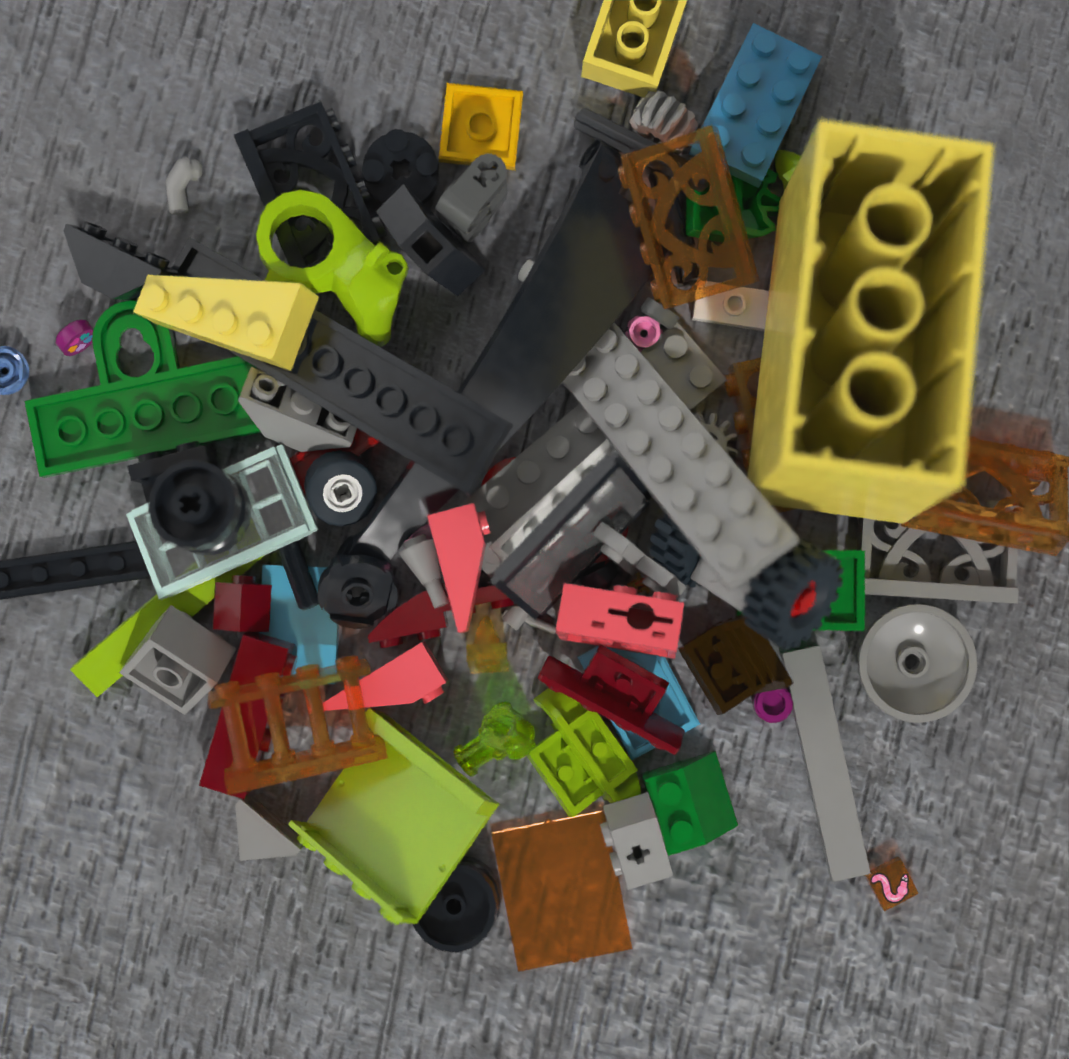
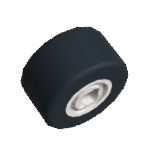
M341 450L327 452L315 459L306 471L304 489L309 507L319 519L327 524L336 526L356 524L365 518L374 507L378 493L375 477L366 462L354 453Z

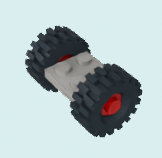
M667 513L663 519L658 518L655 527L658 528V531L653 533L650 539L655 544L650 548V555L654 557L652 560L675 575L684 585L695 588L696 584L703 586L743 612V615L746 617L744 619L746 625L780 648L789 649L790 646L795 648L800 645L801 639L807 641L811 637V631L813 629L818 630L821 627V620L824 615L829 616L832 611L830 608L831 603L838 599L839 593L836 592V589L841 587L843 579L839 577L843 574V567L840 566L841 562L804 539L800 540L798 538L799 543L732 592H729Z

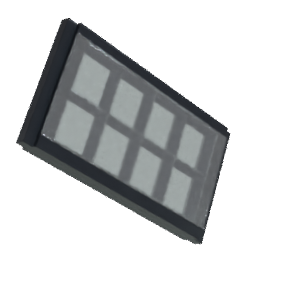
M615 451L609 456L605 455L493 572L495 576L490 582L532 618L536 619L539 615L543 616L562 597L564 583L573 585L603 554L600 551L603 543L593 535L599 524L604 522L616 532L622 534L647 508L652 494Z

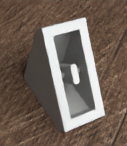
M250 794L235 804L240 861L296 856L303 848V845L296 839L298 835Z

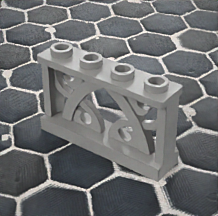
M947 498L946 505L934 504L921 512L928 514L912 524L910 520L903 524L897 523L894 529H889L883 525L885 533L889 537L896 539L892 545L882 542L875 535L873 529L874 519L858 517L856 550H865V594L1018 604L1019 588H1016L1019 525L1022 509H1009V501L987 500L985 501V507L971 506V499ZM950 515L972 517L969 518L964 527L960 522H958L955 518H953ZM985 520H991L1000 527L1002 532L1001 540L992 549L983 551L979 544L987 542L993 532L983 535L979 532V525ZM938 525L959 543L966 554L951 559L942 569L939 582L931 583V574L926 562L919 555L907 549L922 534ZM872 546L886 552L878 569L876 579H870ZM1001 554L999 587H995L987 558ZM902 557L909 559L917 566V572L913 577L909 578L903 574L904 567L909 564L899 562ZM970 561L972 567L963 568L968 573L967 578L963 581L958 580L954 575L955 568L964 562Z

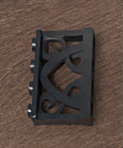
M317 100L312 105L250 131L246 129L234 134V138L264 208L281 194L295 190L299 181V166L321 173L334 182L331 202L349 219L358 220L363 226V234L374 245H377L381 238L387 236L379 215L376 214L371 217L365 203L372 201L364 180L355 181L350 168L357 164L348 143L340 146L335 133L342 129L333 108L325 111L321 100ZM311 125L322 131L323 141L319 146L310 144L311 135L309 134L303 141V151L296 150L295 139L301 128ZM287 134V149L259 150L258 146ZM332 148L341 169L324 159ZM284 164L290 165L291 174L289 181L285 184L277 183L275 181V174L283 171L287 175ZM349 187L359 209L345 207ZM304 215L289 218L281 223L275 232L289 266L302 269L316 266L325 260L327 256L308 264L306 258L313 254L326 240L332 247L334 241L333 235L327 226L314 217L304 216L317 226L314 231L308 223L304 231L296 230V220Z

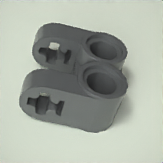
M494 154L480 155L460 178L447 188L436 205L435 209L440 212L438 219L468 244L482 232L491 217L507 198V170L502 159ZM493 166L497 168L496 171L489 169H491ZM482 167H484L485 169H488V170L481 172L480 169H481Z

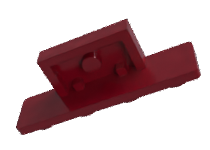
M601 644L583 673L552 656H548L537 678L545 683L549 689L557 693H563L579 702L585 709L605 716L614 721L621 729L634 732L648 740L657 749L666 750L674 755L677 754L683 740L684 729L653 712L668 688V681Z

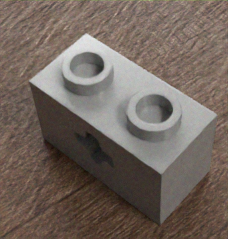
M648 792L603 806L607 822L600 824L606 846L615 845L616 851L609 853L615 875H624L628 890L672 877L673 873L661 830Z

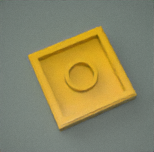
M447 83L439 162L471 165L480 155L494 154L502 159L507 170H515L523 91Z

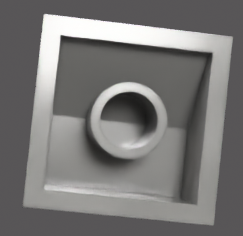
M170 605L154 623L119 673L186 715L218 683L237 648L226 642L222 636L212 633L194 621L187 613L179 611Z

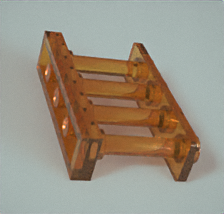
M356 655L346 656L335 660V665L320 668L319 664H309L296 668V674L280 677L279 673H267L256 677L255 683L240 686L238 681H231L215 686V691L208 693L209 708L223 707L234 757L231 767L224 769L228 795L387 759L384 740L379 735H374L368 728L359 677L371 674L367 660H359V656ZM343 680L353 735L350 736L348 741L335 743L334 740L329 738L319 686ZM303 689L314 744L311 745L309 750L295 753L294 749H290L279 694ZM263 698L274 753L271 754L269 759L255 762L254 758H250L239 703Z

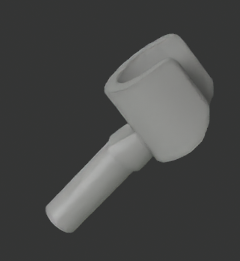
M517 604L509 606L501 616L515 630H518L525 621L530 626L551 635L556 633L555 625L539 618H532Z

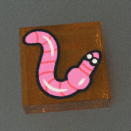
M898 856L870 870L871 874L864 875L884 912L919 894L904 863Z

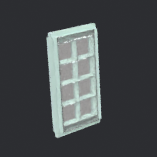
M283 444L271 447L222 469L227 474L235 477L246 489L252 506L250 524L243 538L230 550L216 555H197L164 540L152 525L148 512L149 503L135 508L126 514L160 600L179 594L319 530Z

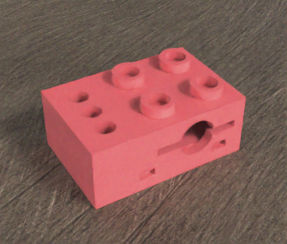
M564 583L556 633L560 640L595 646L601 644L607 648L675 659L684 603L676 602L677 596L670 593L653 592V597L637 595V589L627 586L614 585L613 591Z

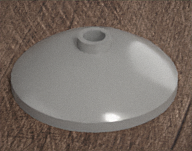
M910 604L891 609L872 623L861 641L857 665L863 689L880 710L903 721L922 723L943 718L956 710L964 702L976 678L977 655L968 631L954 616L937 607ZM912 654L916 659V663L912 668L908 669L905 666L904 660L908 655Z

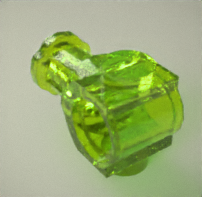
M500 702L494 705L489 713L484 715L481 727L478 729L479 735L464 746L462 744L455 746L453 753L463 771L470 777L478 774L481 766L493 758L501 761L507 756L512 760H518L527 756L531 749L536 746L534 742V727L528 720L523 718L521 713L513 709L510 702Z

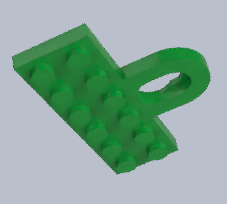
M123 301L114 304L99 317L92 336L101 385L24 401L39 477L47 478L138 459V456L150 452L161 451V453L176 451V446L193 441H199L200 445L261 433L238 402L250 368H258L238 356L180 368L171 329L157 325L134 313L137 301ZM128 329L139 330L143 340L151 346L154 353L152 368L140 377L126 375L120 365L118 353L122 347L121 337Z

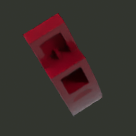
M445 582L441 584L449 601L448 604L434 609L426 590L406 601L385 617L368 635L369 643L379 641L380 648L403 644L402 636L417 633L418 640L441 636L440 629L449 626L446 611L452 610ZM478 583L472 614L476 613L475 605L490 602L492 609L515 604L496 586L491 585L480 588Z

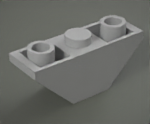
M253 367L250 368L238 402L264 437L300 452L350 447L357 427L267 373Z

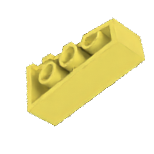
M147 275L134 313L165 328L291 371L319 296L301 283Z

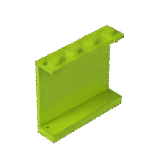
M369 708L360 721L371 729L308 821L291 820L288 825L299 834L296 839L300 844L311 851L317 850L325 857L323 863L331 871L338 875L345 874L353 881L351 888L357 894L367 900L372 898L381 906L379 912L384 918L396 925H399V923L417 924L495 812L499 803L389 715Z

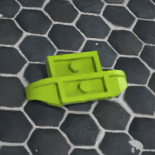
M549 688L533 699L536 705L540 706L553 721L551 726L555 731L526 752L525 755L569 817L574 818L599 797L614 803L641 794V787L636 773L638 769L597 712L589 711L576 700L563 693L554 692Z

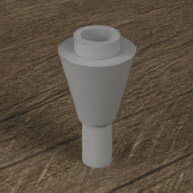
M424 534L404 542L405 549L399 555L420 583L426 587L434 609L448 604L449 601L440 582L441 574L434 540H427Z

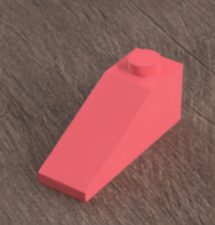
M474 503L427 515L458 633L469 631L486 549L484 535L491 534L485 510L477 512Z
M422 641L320 705L324 711L412 704L420 698L426 704L444 693L441 686L448 681V678L426 642Z

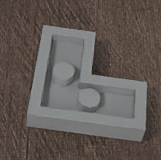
M601 522L593 532V535L603 543L600 551L631 576L636 571L644 575L646 578L642 583L653 592L666 591L676 595L678 599L686 589V586L675 575L646 556L631 541L604 522Z

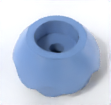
M0 346V395H10L21 390L26 384L30 372L29 364L24 355L9 346ZM4 368H8L6 375L3 374Z

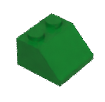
M716 751L641 773L646 791L649 794L657 816L668 856L706 845L738 826Z

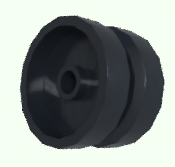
M186 460L170 466L157 478L150 492L148 512L153 527L164 540L197 555H216L230 550L243 538L250 524L252 506L246 489L235 477L206 461Z
M463 856L418 923L413 924L414 929L424 942L440 951L457 953L474 948L487 937L501 912L502 892L498 878L486 864L474 857ZM452 898L458 899L461 902L462 907L460 909L454 907L455 900Z

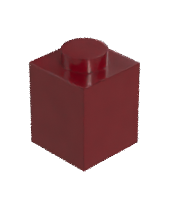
M232 575V583L216 582L213 629L235 632H269L272 585L256 584V576Z

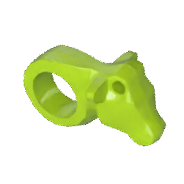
M297 190L283 193L268 203L260 216L256 232L260 259L269 271L265 280L268 282L301 283L314 294L328 291L334 292L345 310L354 320L358 335L379 347L386 345L391 339L393 315L400 297L402 284L409 270L403 255L390 251L381 241L374 245L333 202L319 193ZM301 215L314 217L324 223L332 233L334 240L332 250L325 260L316 266L303 269L284 263L272 249L273 236L280 224L291 217Z

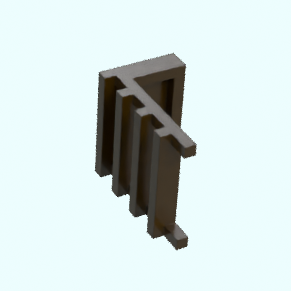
M738 615L733 619L732 617L728 618L724 622L723 620L719 621L677 648L717 715L725 714L753 694L788 688L794 684L769 640L746 625L744 621L746 617L744 615Z

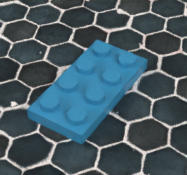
M753 23L691 147L689 155L759 188L822 56Z

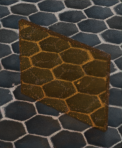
M604 810L578 815L574 818L568 817L553 821L547 819L543 823L491 833L518 972L570 961L575 963L580 959L632 949L619 878L615 875L609 853L613 852L612 846H606L600 824L607 822Z

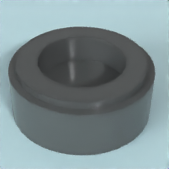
M649 297L646 298L640 307L642 313L650 316L669 330L673 329L679 320L676 314Z

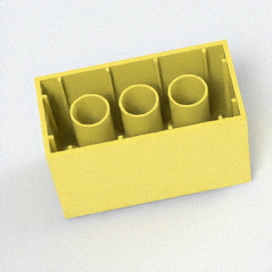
M825 120L818 121L779 201L748 469V479L770 505L903 524L963 486L994 144Z

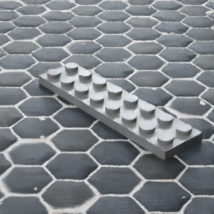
M678 322L673 329L665 330L653 346L644 348L640 352L690 411L727 380ZM580 404L458 506L474 503L477 512L485 510L491 534L484 535L486 549L482 569L490 579L495 576L493 572L503 562L489 546L607 439Z
M614 322L562 383L727 590L732 592L799 543L797 535Z

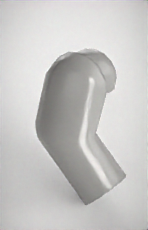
M188 157L177 160L165 180L170 214H184L189 211L186 186L190 180L196 181L202 176V165L197 159L189 160Z

